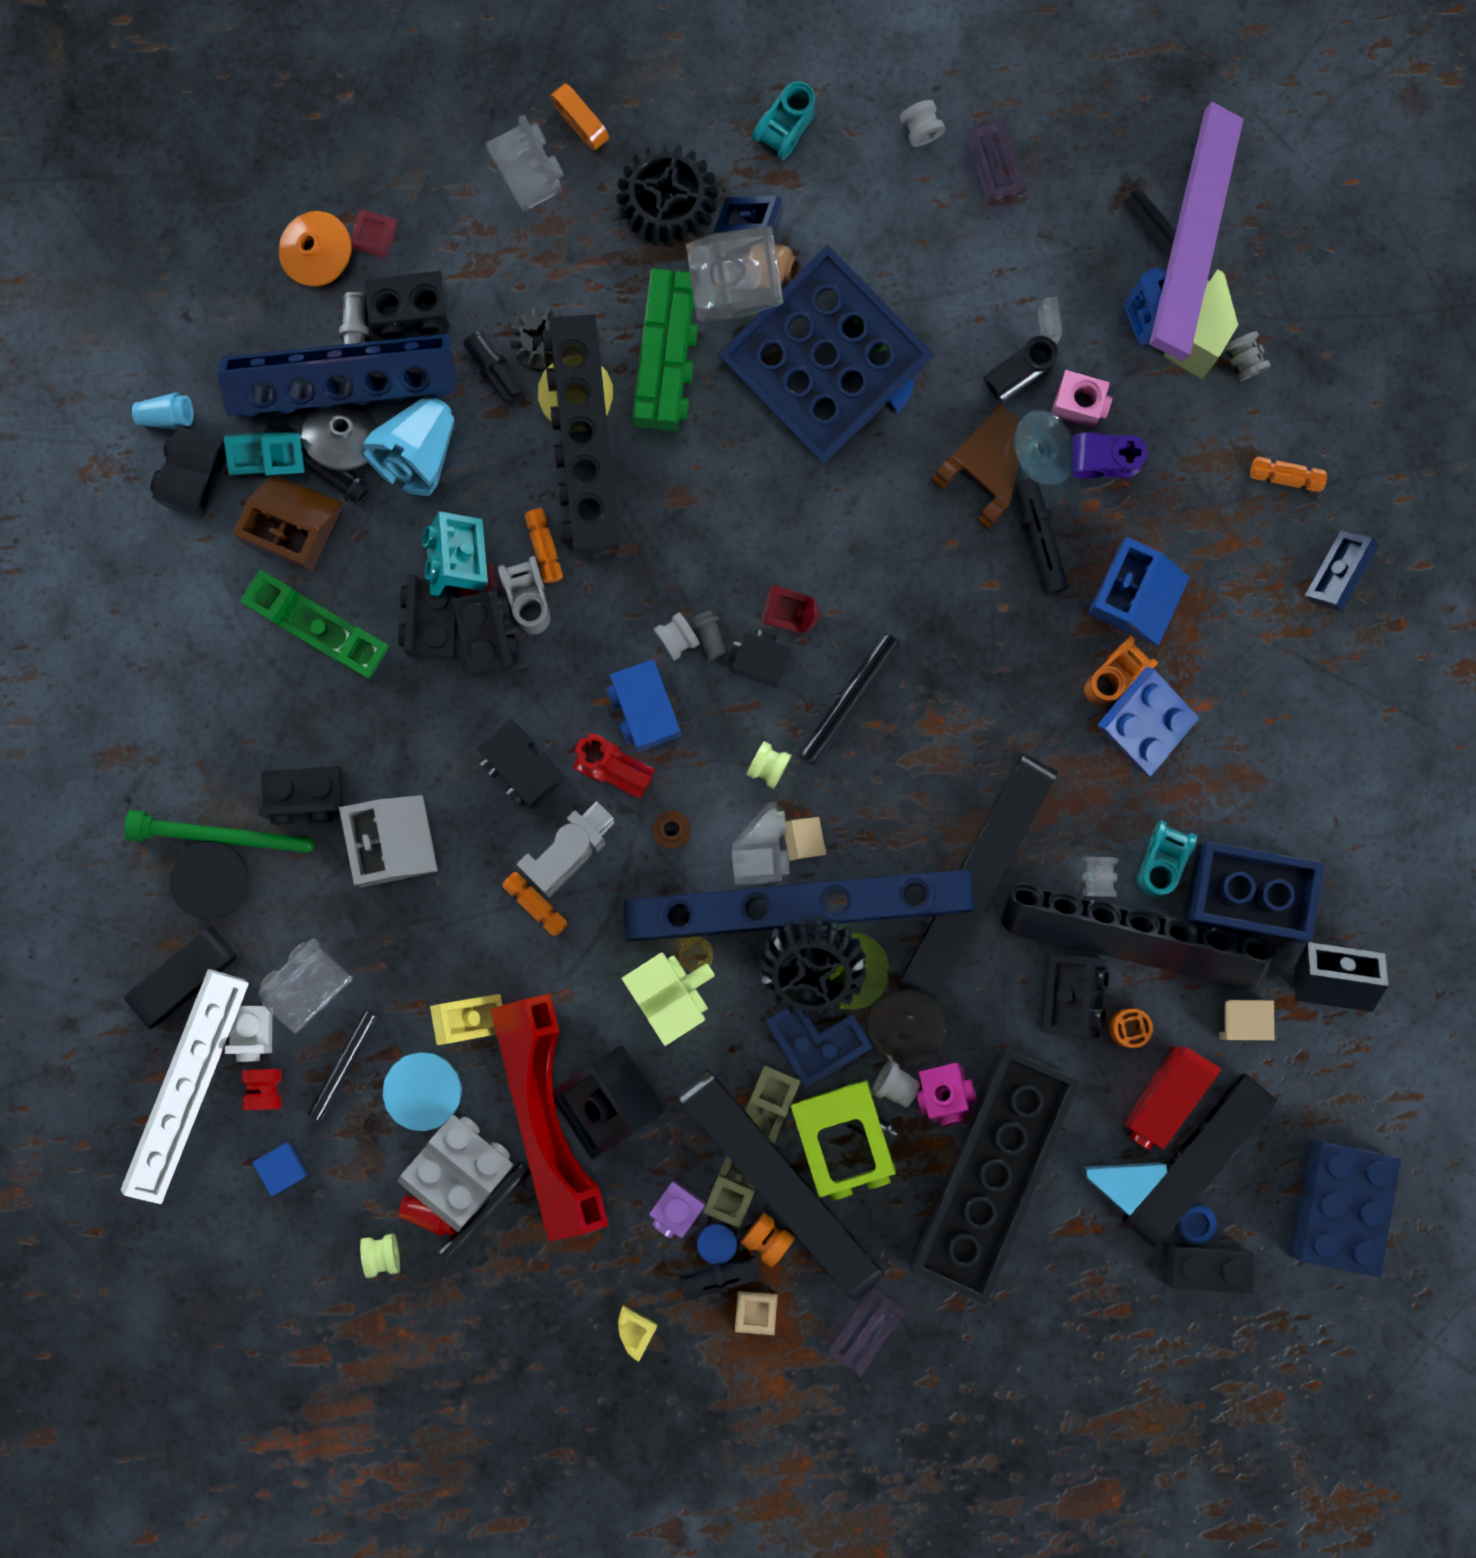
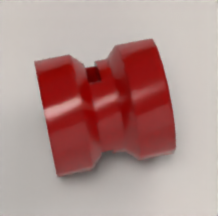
M282 1069L241 1070V1082L246 1086V1094L242 1097V1110L282 1108V1096L278 1093V1084L282 1081Z

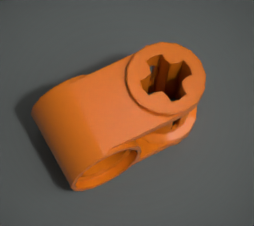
M1132 635L1107 658V661L1085 683V696L1094 706L1106 707L1114 703L1125 693L1145 667L1153 669L1158 664L1155 659L1150 660L1134 644L1135 638ZM1103 678L1110 681L1113 685V694L1109 696L1102 694L1097 688V679Z

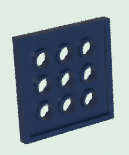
M828 244L718 354L823 464H826L935 357L934 353ZM826 290L834 291L838 296L837 305L829 311H823L817 306L818 296ZM853 317L860 318L864 322V331L857 338H849L843 332L845 322ZM797 318H806L810 322V331L803 338H794L790 334V325ZM770 345H778L783 351L782 360L773 366L766 365L762 358L764 350ZM823 345H832L837 351L835 361L827 366L818 364L816 361L817 350ZM877 345H886L891 350L890 360L881 366L874 365L869 357L872 348ZM796 372H804L809 377V385L801 393L792 392L788 385L790 377ZM850 372H857L863 377V385L855 393H848L842 387L844 376ZM823 399L832 400L836 407L835 414L828 420H820L815 415V406Z

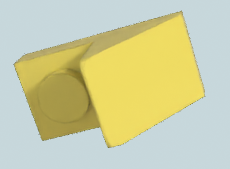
M501 994L430 1006L437 1046L496 1035L490 1009L503 1006Z

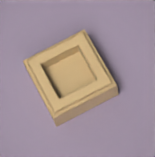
M819 817L791 820L782 823L789 861L817 858L826 855Z
M738 1290L735 1332L774 1335L778 1294Z

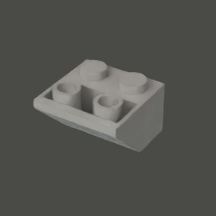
M423 795L378 799L339 807L354 885L366 887L438 872Z

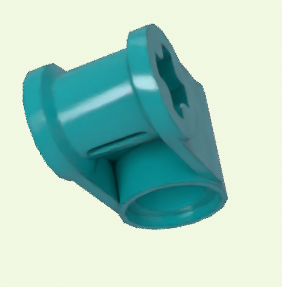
M804 82L788 84L770 110L759 120L751 139L756 143L762 141L778 152V158L785 160L815 115V94L813 89ZM796 99L803 100L808 104L802 110H794L789 106Z
M1162 820L1157 823L1137 875V886L1142 894L1150 898H1159L1175 890L1184 867L1192 855L1197 835L1193 833L1185 835L1167 827V822ZM1152 869L1160 870L1165 875L1166 884L1163 889H1158L1151 884L1149 876Z

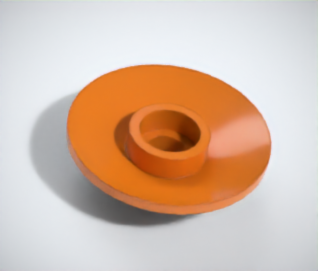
M322 211L307 212L295 218L284 230L279 243V259L284 271L297 283L309 287L323 286L335 280L346 268L351 255V238L347 228L338 218ZM314 239V246L310 250H305L307 243Z

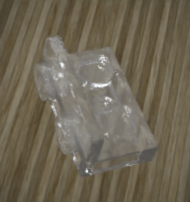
M525 115L517 118L519 126L486 142V145L519 208L524 212L561 193L559 178L563 177L564 174L555 156L547 157L542 146L546 144V141L537 123L530 125Z
M315 938L311 939L307 944L305 942L299 944L289 955V962L279 972L274 970L264 978L260 984L261 989L258 992L262 1005L295 1034L352 980L351 975L322 949L320 943Z

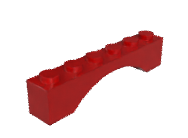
M550 994L523 999L490 1009L548 1242L584 1235L609 1226L599 1186L585 1173L573 1156L563 1136L556 1114L552 1090V1066L554 1050L560 1031Z

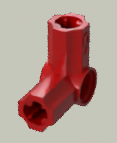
M589 733L587 738H581L575 748L578 756L572 766L573 769L600 783L605 781L639 799L646 792L656 771L655 768L621 752L618 746L596 734Z

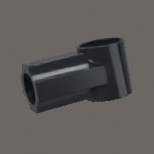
M1037 335L1030 338L1022 349L983 377L988 390L1003 405L1035 380L1048 375L1052 371L1058 356V347L1054 340L1045 335ZM1037 349L1043 350L1047 353L1049 361L1044 364H1037L1031 360L1029 353Z

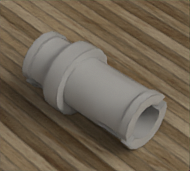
M347 292L342 296L343 325L339 327V337L342 338V345L366 342L370 337V329L366 326V295L360 292Z

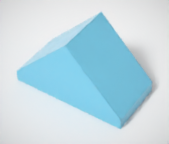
M1160 1162L1081 1167V1175L1122 1212L1128 1215L1135 1211L1167 1173L1166 1165Z

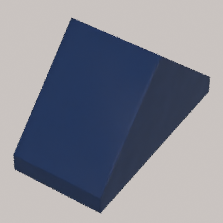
M777 195L728 197L725 199L714 233L751 247L760 242L772 244L781 220L782 199Z

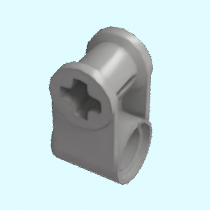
M529 557L528 562L507 568L504 565L498 566L505 594L509 599L512 613L520 629L531 635L545 631L549 626L551 617L536 557ZM530 606H537L542 610L538 619L534 621L522 619L523 611Z

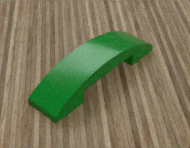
M261 569L240 600L243 605L367 679L371 678L390 647L359 627L353 626L299 594L293 588Z

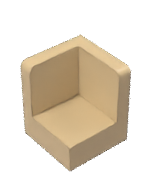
M1227 1000L1225 1002V1032H1219V1040H1275L1274 1001Z

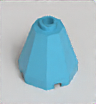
M436 398L420 399L370 433L363 443V449H366L364 459L389 483L393 484L396 479L404 482L405 485L402 490L408 494L430 496L438 485L454 427V417L451 415L450 407Z

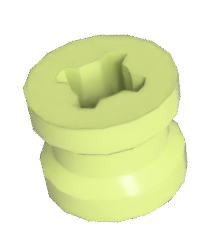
M764 741L746 775L753 779L759 777L766 781L768 787L774 789L792 755L786 752L778 753L772 749L771 744Z
M394 1233L386 1234L380 1240H374L371 1237L361 1239V1262L366 1278L375 1277L378 1272L383 1271L389 1274L400 1272L399 1248Z

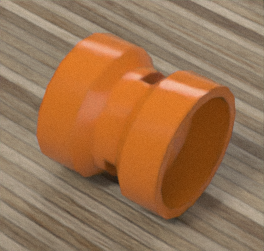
M1120 1009L1110 1017L1107 1025L1111 1040L1125 1048H1139L1145 1045L1151 1039L1153 1033V1023L1150 1017L1144 1011L1138 1009Z
M763 1212L744 1235L740 1243L748 1250H756L761 1255V1261L772 1268L791 1246L795 1236L788 1230H780L775 1226L774 1219L766 1212ZM770 1233L771 1235L767 1238L764 1244H761Z

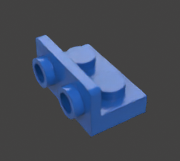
M1161 267L1143 273L1140 276L1139 282L1131 289V294L1123 304L1139 346L1150 343L1167 270L1163 271Z

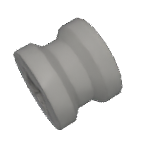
M933 100L915 103L900 114L901 123L903 126L908 127L910 131L908 139L914 147L923 146L936 140L946 130L942 120L937 119L935 115L937 107Z
M680 612L672 616V621L667 625H658L653 629L673 661L680 658L681 652L685 649H694L700 645L693 630Z

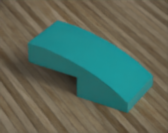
M249 433L224 436L229 475L255 473L278 475L305 472L300 433Z

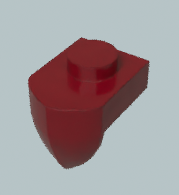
M770 585L760 620L761 623L800 634L810 631L818 623L820 609L817 601L812 596Z

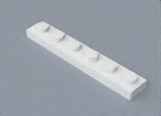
M207 970L121 1187V1192L124 1196L162 1204L249 983L246 980L215 970Z

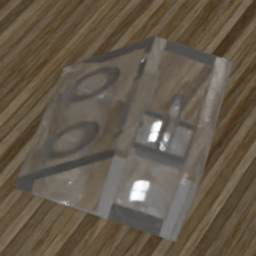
M768 802L731 845L735 889L781 886L782 877L789 874L788 850L780 851L779 838L785 837L786 834L785 812L777 811L776 802Z

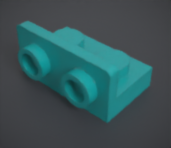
M439 511L431 526L427 525L425 527L422 539L423 547L427 548L428 554L425 565V579L429 580L430 595L439 596L445 585L483 591L488 583L483 519Z

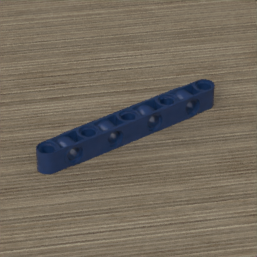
M970 870L729 890L624 901L626 941H647L775 930V927L784 929L788 919L798 925L803 915L807 918L808 922H815V919L820 914L823 924L828 925L834 919H836L838 924L975 911ZM915 885L923 887L927 893L925 901L918 906L907 904L904 899L907 889ZM836 892L843 893L847 898L845 909L839 913L828 911L826 906L828 897ZM758 899L765 900L768 904V913L760 920H753L749 915L751 903ZM686 906L690 911L688 923L681 927H675L672 922L674 910L678 907Z

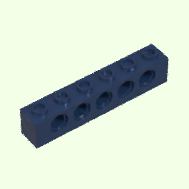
M450 333L221 357L217 372L227 416L239 415L241 417H252L260 412L269 411L291 413L298 408L308 407L329 409L337 404L347 403L362 406L376 400L385 399L401 402L414 396L424 395L439 398L456 392L457 371ZM415 366L423 369L424 372L414 374L407 369ZM377 370L383 372L386 376L377 378L369 372ZM339 374L345 376L348 380L339 382L331 376ZM300 378L308 381L309 384L302 386L296 384L293 380ZM255 383H266L271 388L261 389Z

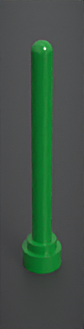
M131 809L127 813L124 827L125 839L143 842L145 838L151 839L154 835L310 853L315 848L314 841L308 837L155 820L154 816L148 815L147 811Z

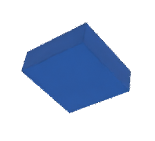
M290 1142L282 1144L252 1162L271 1197L308 1176Z

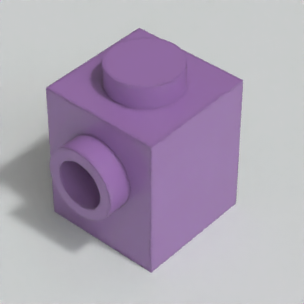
M674 1178L649 1214L655 1219L652 1225L669 1238H672L674 1234L683 1238L704 1208L706 1201Z

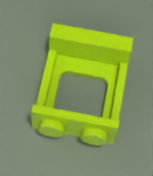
M868 1079L791 1104L819 1198L829 1195L830 1201L852 1195L851 1188L866 1183L868 1189H874L891 1183L889 1176L896 1174V1167L890 1156ZM858 1119L863 1123L876 1168L833 1181L830 1178L818 1140V1132L827 1127Z

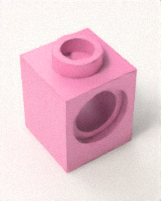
M1065 370L1058 385L1050 416L1094 428L1100 417L1107 418L1113 398L1106 395L1110 382ZM1079 393L1086 394L1090 397L1092 406H1079L1074 399V395Z

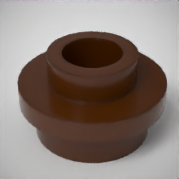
M668 810L657 816L653 823L652 832L654 839L660 846L666 849H677L685 845L689 840L691 825L683 813L676 810ZM674 822L679 826L678 834L673 837L667 836L664 832L666 824Z

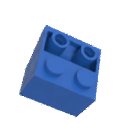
M1126 537L1118 546L1087 615L1157 647L1190 577L1163 553Z

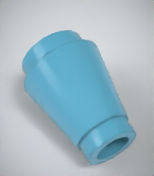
M178 392L135 402L132 406V417L136 425L177 430L179 426L184 428V426L192 424L193 406L187 395L181 396Z

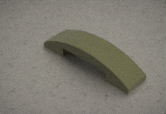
M764 1065L745 1111L774 1144L801 1080ZM727 1155L703 1213L740 1228L756 1188Z

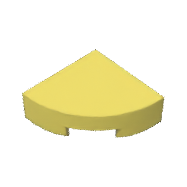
M623 1305L618 1320L620 1339L627 1353L639 1362L658 1324Z

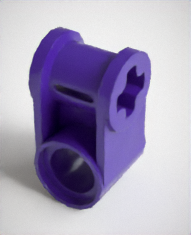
M1076 434L1073 436L1072 476L1084 479L1101 477L1131 478L1139 473L1143 463L1146 461L1148 454L1147 446L1142 439L1133 435ZM1124 451L1130 452V457L1134 458L1132 463L1126 462V457L1122 455Z

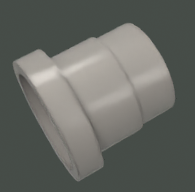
M889 1060L883 1066L874 1082L872 1095L880 1099L886 1097L895 1103L897 1102L904 1107H908L918 1093L920 1081L900 1070L898 1063Z

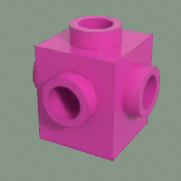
M953 1063L919 1071L923 1090L918 1091L917 1097L923 1115L928 1114L929 1119L935 1123L941 1122L942 1127H949L964 1123V1116L974 1114L971 1104L977 1102L974 1083L972 1079L966 1080L964 1069L961 1065ZM951 1093L949 1099L944 1101L946 1094Z

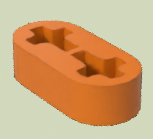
M564 83L550 94L551 101L556 109L590 149L595 151L609 140V135L602 123L568 84Z

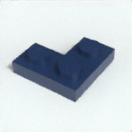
M788 1007L765 1020L805 1088H808L873 1048L853 1014L821 1033H818L809 1016L805 1017L803 1009L799 1008L790 1014Z

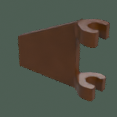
M1000 404L959 449L936 470V475L932 478V481L943 490L960 470H964L995 498L981 512L980 517L977 519L978 522L989 530L1009 507L1029 428L1006 407Z

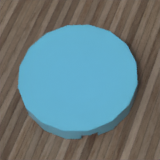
M418 1052L404 1056L391 1067L384 1080L382 1096L386 1110L396 1123L409 1130L428 1131L441 1127L456 1113L462 1097L463 1087L459 1073L448 1060L436 1054Z

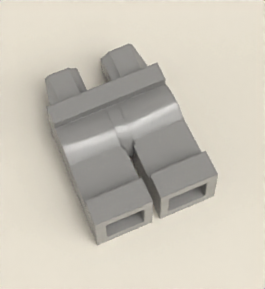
M597 801L582 816L576 810L568 816L569 824L564 825L558 830L555 842L536 861L527 853L517 863V866L549 898L588 860L592 853V848L598 853L606 845L602 836L615 822L613 821L614 818Z

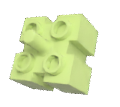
M661 952L621 978L664 1046L707 1020L703 1012L709 1008L696 990L697 987L715 976L707 963L687 975L674 955L667 959L666 955Z

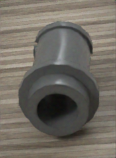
M712 610L691 618L693 624L691 629L697 634L706 657V662L714 661L730 653L717 625L720 619L718 616L713 615Z

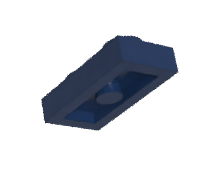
M1341 530L1305 594L1308 600L1314 604L1343 611L1379 546L1372 537Z

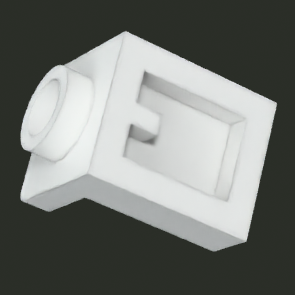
M240 1006L230 1030L229 1046H225V1054H236V1061L238 1062L260 1061V1054L272 1053V1006Z

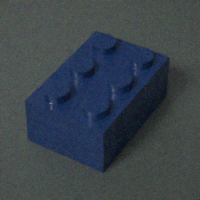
M1213 842L1197 845L1185 920L1299 943L1310 942L1313 939L1325 863Z
M1310 1139L1290 1257L1306 1263L1381 1278L1401 1158Z

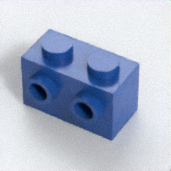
M654 659L610 675L613 685L606 687L613 708L622 707L626 721L620 723V727L627 746L635 743L637 751L640 752L681 737L680 728Z

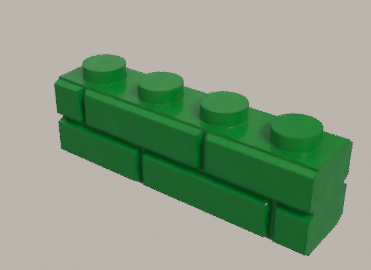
M655 268L650 270L632 412V422L635 427L657 428L659 430L676 432L679 430L680 420L687 421L689 398L683 397L684 383H692L694 361L687 360L689 346L696 347L698 337V324L692 323L693 310H701L703 287L697 286L696 274L672 272L671 270Z

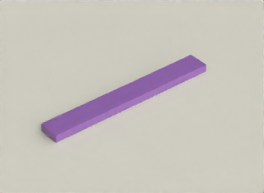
M1211 102L1204 110L1149 344L1181 361H1184L1191 355L1244 118L1214 102Z

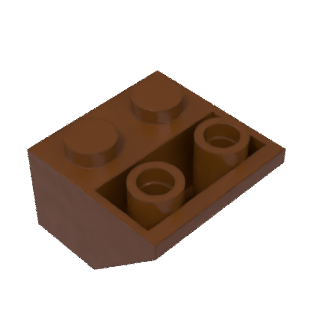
M270 475L248 499L232 534L242 544L312 574L344 504L281 476Z

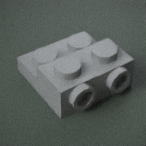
M452 1115L400 1175L397 1182L454 1230L459 1232L504 1179L514 1164L508 1160L510 1154L501 1144L492 1142L489 1145L478 1135L480 1132L479 1128L471 1119L462 1117L459 1120L456 1116Z

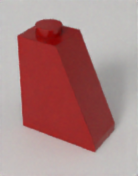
M1171 1046L1123 1125L1132 1131L1129 1139L1149 1151L1153 1145L1165 1149L1218 1076L1221 1068L1187 1047Z

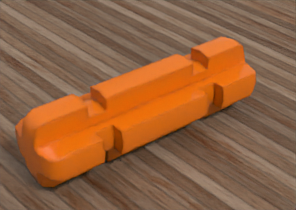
M1256 457L1251 464L1250 477L1262 481L1269 478L1271 483L1296 488L1306 486V490L1320 492L1326 485L1327 472L1317 468L1307 470L1306 466L1277 460L1276 463H1271V459Z
M542 508L530 510L524 516L528 529L532 531L529 534L537 562L541 564L539 569L544 583L557 582L563 578L559 562H556L558 556L550 529L546 527L548 521L545 511Z
M514 872L509 875L502 884L503 888L512 897L516 896L518 898L516 901L537 922H542L544 924L542 927L551 936L559 935L566 928L567 920L558 912L554 913L552 911L553 907L532 886L528 887L526 885L527 881L519 873Z

